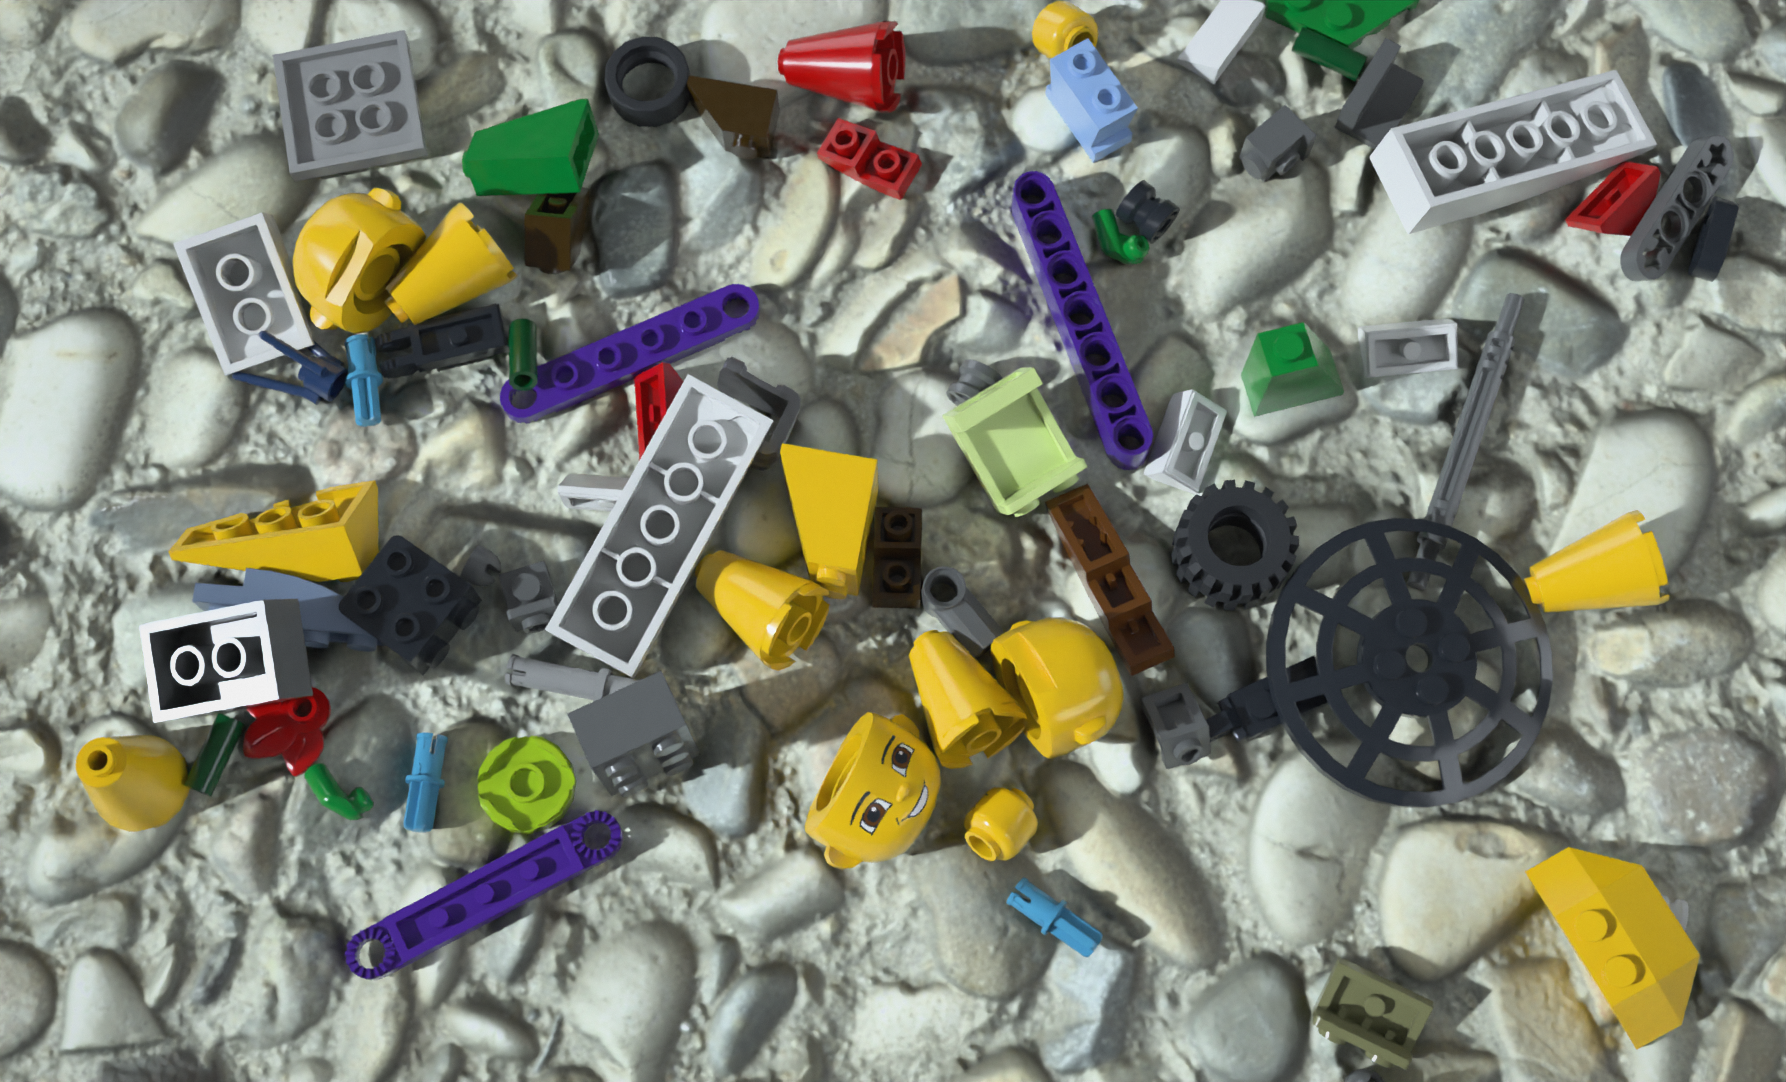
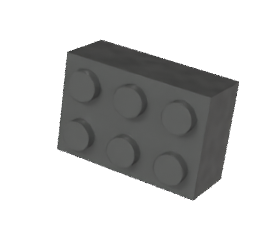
M298 599L259 600L139 625L154 722L194 718L313 695Z
M662 671L567 714L591 769L611 796L619 792L621 797L633 795L648 786L647 779L664 771L667 776L678 774L693 765L692 758L700 755Z

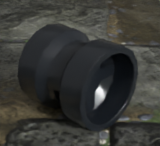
M1142 180L1122 200L1116 211V216L1127 225L1136 223L1140 235L1153 244L1169 229L1178 216L1180 208L1169 199L1161 200L1159 197L1156 198V189L1145 180Z

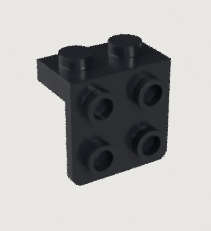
M396 535L388 540L339 602L338 607L339 611L346 618L396 652L411 668L424 676L430 667L432 669L436 668L445 659L450 650L448 643L459 629L465 630L473 623L479 613L480 607L478 605L482 599L471 584L404 537Z

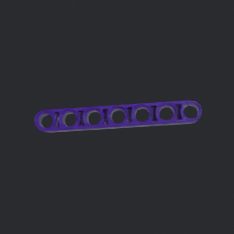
M1026 172L1017 178L1013 187L1012 216L1106 454L1111 463L1119 469L1134 470L1142 466L1148 457L1153 440L1152 427L1054 184L1042 172ZM1034 195L1041 198L1042 202L1030 204L1022 198ZM1050 234L1059 241L1047 244L1040 241L1038 237ZM1068 274L1075 281L1070 284H1062L1056 281L1054 276ZM1080 313L1089 317L1091 322L1079 325L1071 321L1069 317ZM1090 354H1099L1106 358L1108 363L1103 366H1095L1090 364L1085 357ZM1106 395H1116L1123 400L1125 405L1117 408L1109 407L1104 404L1101 398ZM1123 436L1134 437L1140 442L1141 447L1136 450L1125 449L1120 445L1118 439Z

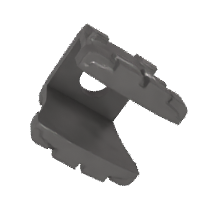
M732 356L731 358L727 357L718 377L717 385L719 391L733 399L750 404L781 418L770 441L763 440L750 465L751 468L760 471L770 469L780 456L782 443L786 444L800 409L801 398L798 393L785 385H777L775 388L747 372L745 362Z

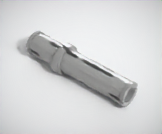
M515 654L511 655L507 668L519 671L505 674L507 685H518L593 700V702L639 681L638 679L616 676L611 669L601 668L599 672L519 657V655Z

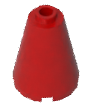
M881 21L791 39L786 47L782 48L779 52L778 70L780 75H784L789 85L881 113H891L896 110L902 94L894 93L896 80H904L906 53L904 36L902 31L893 30L898 25L896 21Z

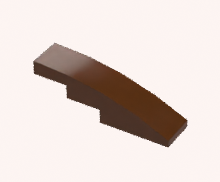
M1088 483L1045 501L1046 509L1078 577L1130 675H1136L1174 658V646L1152 611V600L1130 565V554Z

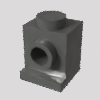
M1284 105L1245 138L1239 158L1242 160L1245 170L1253 178L1261 179L1265 182L1276 172L1280 175L1285 174L1295 165L1299 158L1304 161L1310 155L1317 135Z

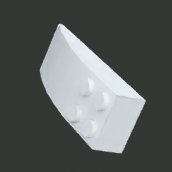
M1616 69L1391 128L1369 158L1407 234H1412L1483 214L1557 189L1650 151L1657 143Z
M688 374L545 630L624 674L635 678L732 501L773 420Z

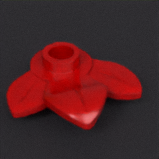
M312 687V696L246 708L256 720L245 733L243 742L244 756L252 759H263L282 754L288 770L294 777L305 773L318 760L324 749V738L321 729L326 725L331 714V705L328 697L318 688ZM304 702H311V712L305 717H298V707Z

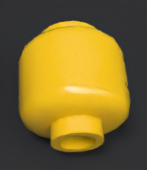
M1055 1L1047 5L1034 21L1032 30L1033 43L1037 50L1049 59L1087 38L1096 48L1098 38L1097 23L1090 14L1068 1Z
M993 787L985 792L965 815V839L970 848L988 861L996 859L1010 860L1016 856L1037 831L1038 822L1033 812L1034 804L1023 791L1016 788L1008 790L1004 787Z

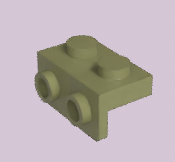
M1338 957L1313 1007L1312 1024L1318 1027V1032L1324 1038L1339 1045H1345L1349 1042L1365 1050V1054L1369 1059L1383 1067L1393 1068L1396 1065L1408 1070L1412 1062L1411 1051L1434 1007L1433 1001L1344 958Z

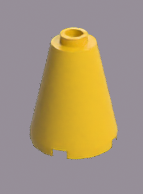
M458 203L449 211L387 285L386 290L391 296L384 302L401 323L409 318L414 325H417L506 285L518 277L507 257L485 228L474 225L471 219L475 216L462 203Z
M1638 510L1628 512L1530 566V577L1524 578L1523 582L1528 588L1532 603L1539 604L1543 612L1547 613L1651 606L1667 602L1669 594L1659 592V587L1668 585V579L1656 539L1652 531L1642 534L1637 522L1646 520L1643 514Z
M724 550L706 555L700 561L695 571L697 590L762 663L773 670L780 671L796 662L789 656L798 647L805 651L808 650L821 631L829 612L830 604L823 600V595H829V592L819 583Z
M930 630L921 634L914 641V647L909 653V658L934 751L943 767L957 769L971 766L973 763L969 757L982 751L988 759L1010 745L1023 732L1025 724L1021 718L1027 719L1023 708L950 632Z
M129 735L95 738L86 743L77 755L76 772L96 811L107 823L128 832H139L165 825L181 810L189 794V788L184 786L188 777L186 768L188 765L185 757L173 744L153 735Z

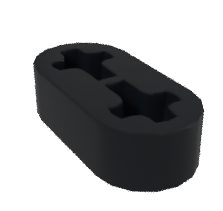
M1717 196L1712 198L1699 228L1689 264V275L1710 282L1716 279L1727 254L1738 214V203Z

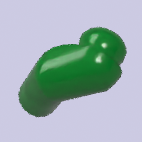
M1113 209L1099 210L1092 215L1100 248L1105 255L1126 265L1139 264L1148 255L1150 246L1145 237L1142 235L1138 237L1132 235L1129 237L1120 233Z
M323 763L311 766L304 774L305 780L320 804L350 821L364 818L362 814L371 810L374 806L373 799L363 787H356L347 795Z

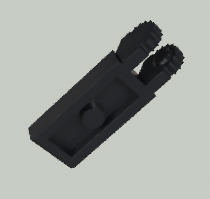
M496 303L431 318L417 325L409 323L406 328L393 330L389 333L385 332L375 338L376 349L383 353L404 350L412 345V354L385 360V362L380 364L382 376L388 379L413 375L418 370L419 372H424L509 352L502 310L499 304Z

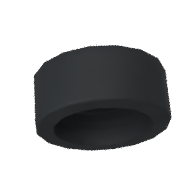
M641 36L626 41L612 53L606 64L605 83L612 106L627 122L639 127H658L672 122L681 115L690 101L687 85L690 70L686 58L673 43L659 37ZM646 63H658L673 71L675 84L672 90L662 98L652 101H638L628 97L624 92L623 80L626 74L637 66Z

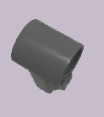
M941 566L927 574L921 591V604L924 610L932 617L937 618L943 627L975 659L982 657L991 649L993 640L1005 632L966 587L962 574L955 568ZM939 583L948 584L954 589L956 597L949 602H940L932 596L930 589Z

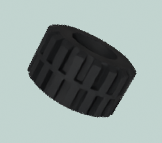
M1225 480L1221 489H1218L1215 483L1206 487L1202 496L1196 494L1190 500L1174 533L1172 541L1174 549L1171 556L1173 564L1179 565L1176 573L1181 583L1188 580L1190 583L1188 592L1193 597H1196L1201 592L1207 596L1204 604L1213 608L1217 601L1224 602V610L1232 611L1235 610L1238 604H1243L1245 610L1255 607L1259 599L1265 602L1272 597L1276 589L1280 588L1297 556L1294 554L1299 547V536L1293 535L1297 528L1295 517L1286 518L1285 514L1289 507L1282 499L1278 503L1271 500L1274 492L1267 487L1264 488L1262 493L1254 490L1255 482L1245 480L1241 488L1236 487L1235 480ZM1221 526L1240 527L1255 538L1260 548L1261 558L1256 563L1247 566L1228 564L1219 559L1212 551L1208 541V533Z

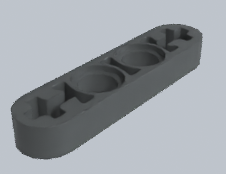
M1712 135L1693 140L1687 147L1622 250L1620 257L1621 269L1624 275L1631 281L1655 280L1666 272L1732 166L1734 156L1732 145L1724 136ZM1686 179L1690 181L1693 187V197L1690 202L1686 200L1683 194V185ZM1664 214L1668 215L1672 224L1668 237L1664 235L1661 229V219Z

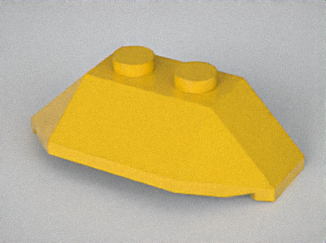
M1567 847L1525 871L1636 1049L1682 1025L1700 954L1642 865Z

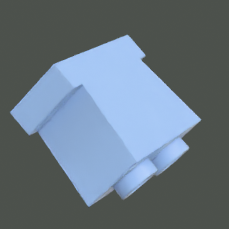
M1089 38L1051 58V84L1046 86L1045 95L1092 162L1095 163L1130 143L1133 133L1128 128V125L1138 107Z

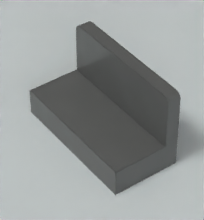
M1387 38L1382 42L1343 105L1334 127L1373 149L1377 148L1391 128L1398 127L1424 83L1422 78L1394 64L1401 45Z

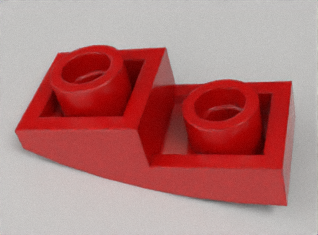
M840 118L836 120L817 152L820 160L839 172L898 200H902L922 166L918 154L881 142L876 131Z

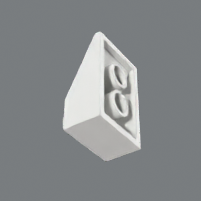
M259 213L173 243L225 376L285 355L259 337L261 331H267L297 350L315 345L300 292L295 284L290 258L273 215Z

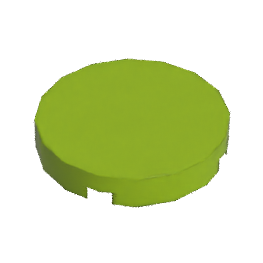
M539 736L514 737L504 740L488 753L479 768L477 780L479 782L478 796L480 805L491 820L510 832L525 834L549 829L562 819L574 801L577 782L573 765L560 747Z

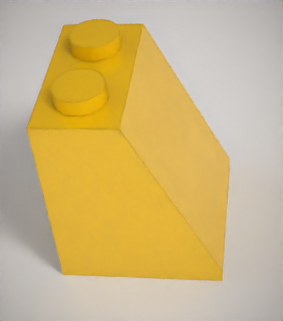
M782 443L780 455L784 478L809 579L819 583L828 590L829 595H823L825 597L846 599L847 594L858 596L879 491L878 460Z

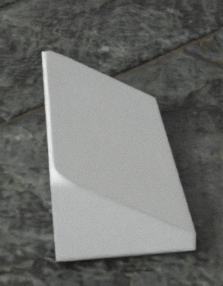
M1221 0L1178 57L1177 63L1214 85L1261 22L1266 5L1254 0Z
M1444 318L1358 327V339L1366 378L1458 369L1457 323L1450 319Z
M1193 389L1174 393L1168 404L1144 470V475L1152 480L1183 491L1198 494L1227 410Z
M569 474L558 485V494L566 508L612 511L629 478Z

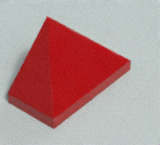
M1627 161L1621 162L1565 219L1567 225L1603 234L1631 236L1656 198L1661 176L1659 168L1657 166Z
M662 362L634 377L639 460L684 382L669 363Z

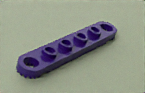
M742 284L727 285L537 366V385L530 389L537 393V398L531 407L518 409L513 406L511 402L513 395L515 396L516 391L519 392L520 390L514 389L509 384V380L505 382L500 391V403L511 420L526 424L531 421L536 422L539 418L550 413H557L632 381L635 376L662 362L674 363L723 342L725 338L741 333L744 330L748 331L759 319L760 306L758 297L748 286ZM733 298L734 300L739 298L740 300L744 299L746 303L748 302L750 307L744 316L733 318L725 314L723 311L724 306L728 304V301L731 302Z
M595 810L555 828L390 914L374 925L360 930L359 933L352 936V939L346 945V964L352 973L366 980H379L613 858L619 852L623 843V831L620 824L607 812ZM596 823L607 825L611 831L609 844L605 845L604 848H600V850H592L586 847L584 842L586 830ZM379 940L386 950L385 958H383L382 963L378 964V967H373L372 969L365 968L360 961V951L367 942Z

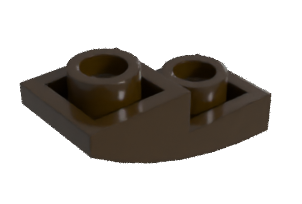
M875 507L872 608L920 609L922 508Z

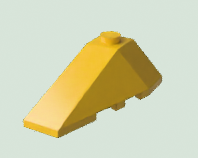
M375 480L329 487L316 491L318 499L316 501L292 507L288 499L274 503L272 509L266 510L250 520L247 514L239 513L187 528L168 553L171 560L242 571H246V568L273 571L316 582L336 579L340 582H351L361 576L378 553V487Z

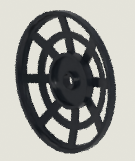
M1391 518L1367 522L1345 530L1316 548L1296 567L1282 588L1270 618L1266 639V674L1271 698L1282 726L1298 751L1318 772L1342 789L1361 798L1399 808H1429L1457 803L1484 792L1505 778L1525 757L1539 735L1549 708L1553 684L1552 650L1546 624L1537 604L1532 603L1528 588L1516 571L1487 545L1454 527L1424 519ZM1394 531L1426 532L1452 539L1460 543L1461 546L1453 566L1426 558L1405 557L1396 559L1384 533ZM1365 539L1376 564L1352 577L1337 591L1333 598L1305 586L1313 573L1332 555L1353 542ZM1479 555L1490 562L1509 582L1523 603L1529 619L1508 624L1493 597L1470 577ZM1402 573H1427L1446 579L1437 602L1411 599ZM1380 578L1384 582L1392 603L1391 606L1383 609L1373 618L1347 606L1351 599L1364 587ZM1464 590L1482 606L1494 628L1470 633L1465 623L1454 613ZM1295 604H1298L1323 616L1316 641V667L1318 675L1289 683L1286 670V638L1291 614ZM1340 624L1361 636L1357 647V664L1334 670L1333 641L1336 627ZM1536 638L1540 658V687L1537 705L1531 717L1510 702L1514 693L1517 675L1514 643ZM1410 646H1418L1425 651L1428 657V664L1423 672L1415 671L1408 665L1406 653ZM1496 647L1501 648L1502 675L1498 693L1475 678L1477 672V652ZM1363 683L1370 696L1382 706L1371 728L1352 711L1343 697L1341 689ZM1325 695L1327 703L1337 719L1355 738L1362 742L1347 767L1336 761L1316 741L1301 718L1295 702ZM1466 696L1488 710V713L1472 730L1454 740L1447 711L1459 704ZM1401 716L1407 718H1428L1434 745L1412 746L1395 742L1389 739ZM1500 720L1523 735L1516 747L1496 767L1478 779L1463 784L1458 754L1468 751L1483 741L1496 728ZM1380 753L1405 761L1430 762L1438 760L1443 790L1432 792L1402 791L1378 785L1365 779V776Z

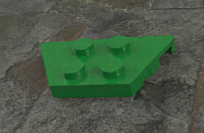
M1265 0V18L1298 33L1305 27L1350 49H1354L1362 44L1366 36L1377 34L1389 26L1390 21L1408 9L1410 12L1416 8L1420 0Z

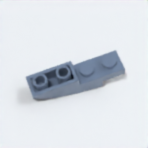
M246 568L243 586L195 583L192 602L204 612L259 600L298 599L305 646L327 648L329 642L347 643V648L352 650L374 652L377 645L386 646L339 611V602L343 596L321 585L295 576Z

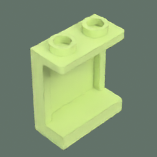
M1034 367L1019 368L942 415L996 512L1005 515L1014 514L1015 517L1025 515L1039 506L1040 502L1037 498L1053 489L1055 493H1058L1074 485L1079 480L1077 473L1088 467L1084 458L1076 457L1040 394L1037 387L1043 383Z

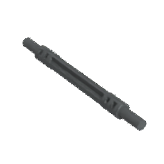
M1515 293L1506 295L1495 330L1488 333L1424 520L1453 526V521L1504 377L1506 366L1516 342L1513 333L1525 301L1521 295ZM1419 532L1417 541L1420 543L1416 558L1436 561L1439 550L1445 549L1448 538ZM1411 572L1407 585L1417 590H1426L1431 574Z

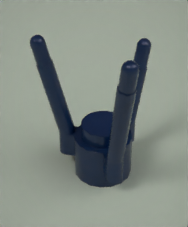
M261 331L259 337L302 365L298 373V379L304 382V387L240 371L232 374V378L235 380L303 397L317 405L322 398L332 401L339 395L345 385L348 369L343 367V361L330 355L315 341V345L306 348L317 357L313 355L308 357L267 331Z

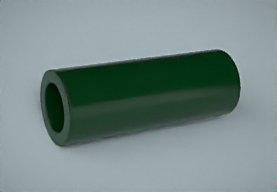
M1305 27L1301 29L1291 52L1353 81L1358 79L1368 56Z
M526 318L516 319L509 325V384L514 389L520 391L530 390L537 385V327L533 321Z
M217 714L184 786L212 796L245 727L244 723L229 716Z

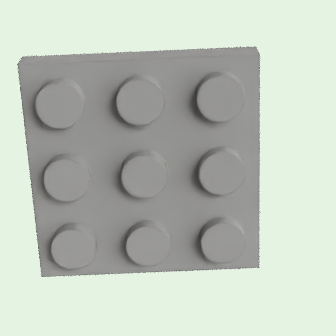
M405 30L273 55L289 171L295 182L428 156L409 39Z

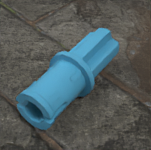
M365 334L353 335L344 342L348 360V375L345 378V385L352 389L356 424L361 427L376 426L381 422L378 387L383 383V376L378 372L376 364L375 339L372 336L368 338V335Z
M423 732L418 733L416 736L417 744L412 774L406 776L405 780L410 786L403 823L404 828L412 832L426 833L433 829L438 792L440 788L445 786V781L441 779L448 737L440 734L433 740V733Z
M1023 877L1015 888L1029 897L1031 902L1024 899L1018 893L1011 892L1006 904L1013 906L1042 927V934L1051 933L1083 957L1092 955L1102 940V933L1066 908L1067 902L1065 900L1059 903L1029 882L1026 877Z

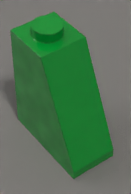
M588 98L577 99L474 132L468 150L463 153L462 168L466 178H470L476 196L580 192L599 137Z
M1304 322L1257 333L1241 373L1254 417L1344 394L1331 350Z

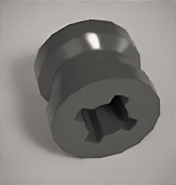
M966 359L959 368L960 378L958 382H954L949 386L946 395L951 402L958 406L1003 378L988 365Z

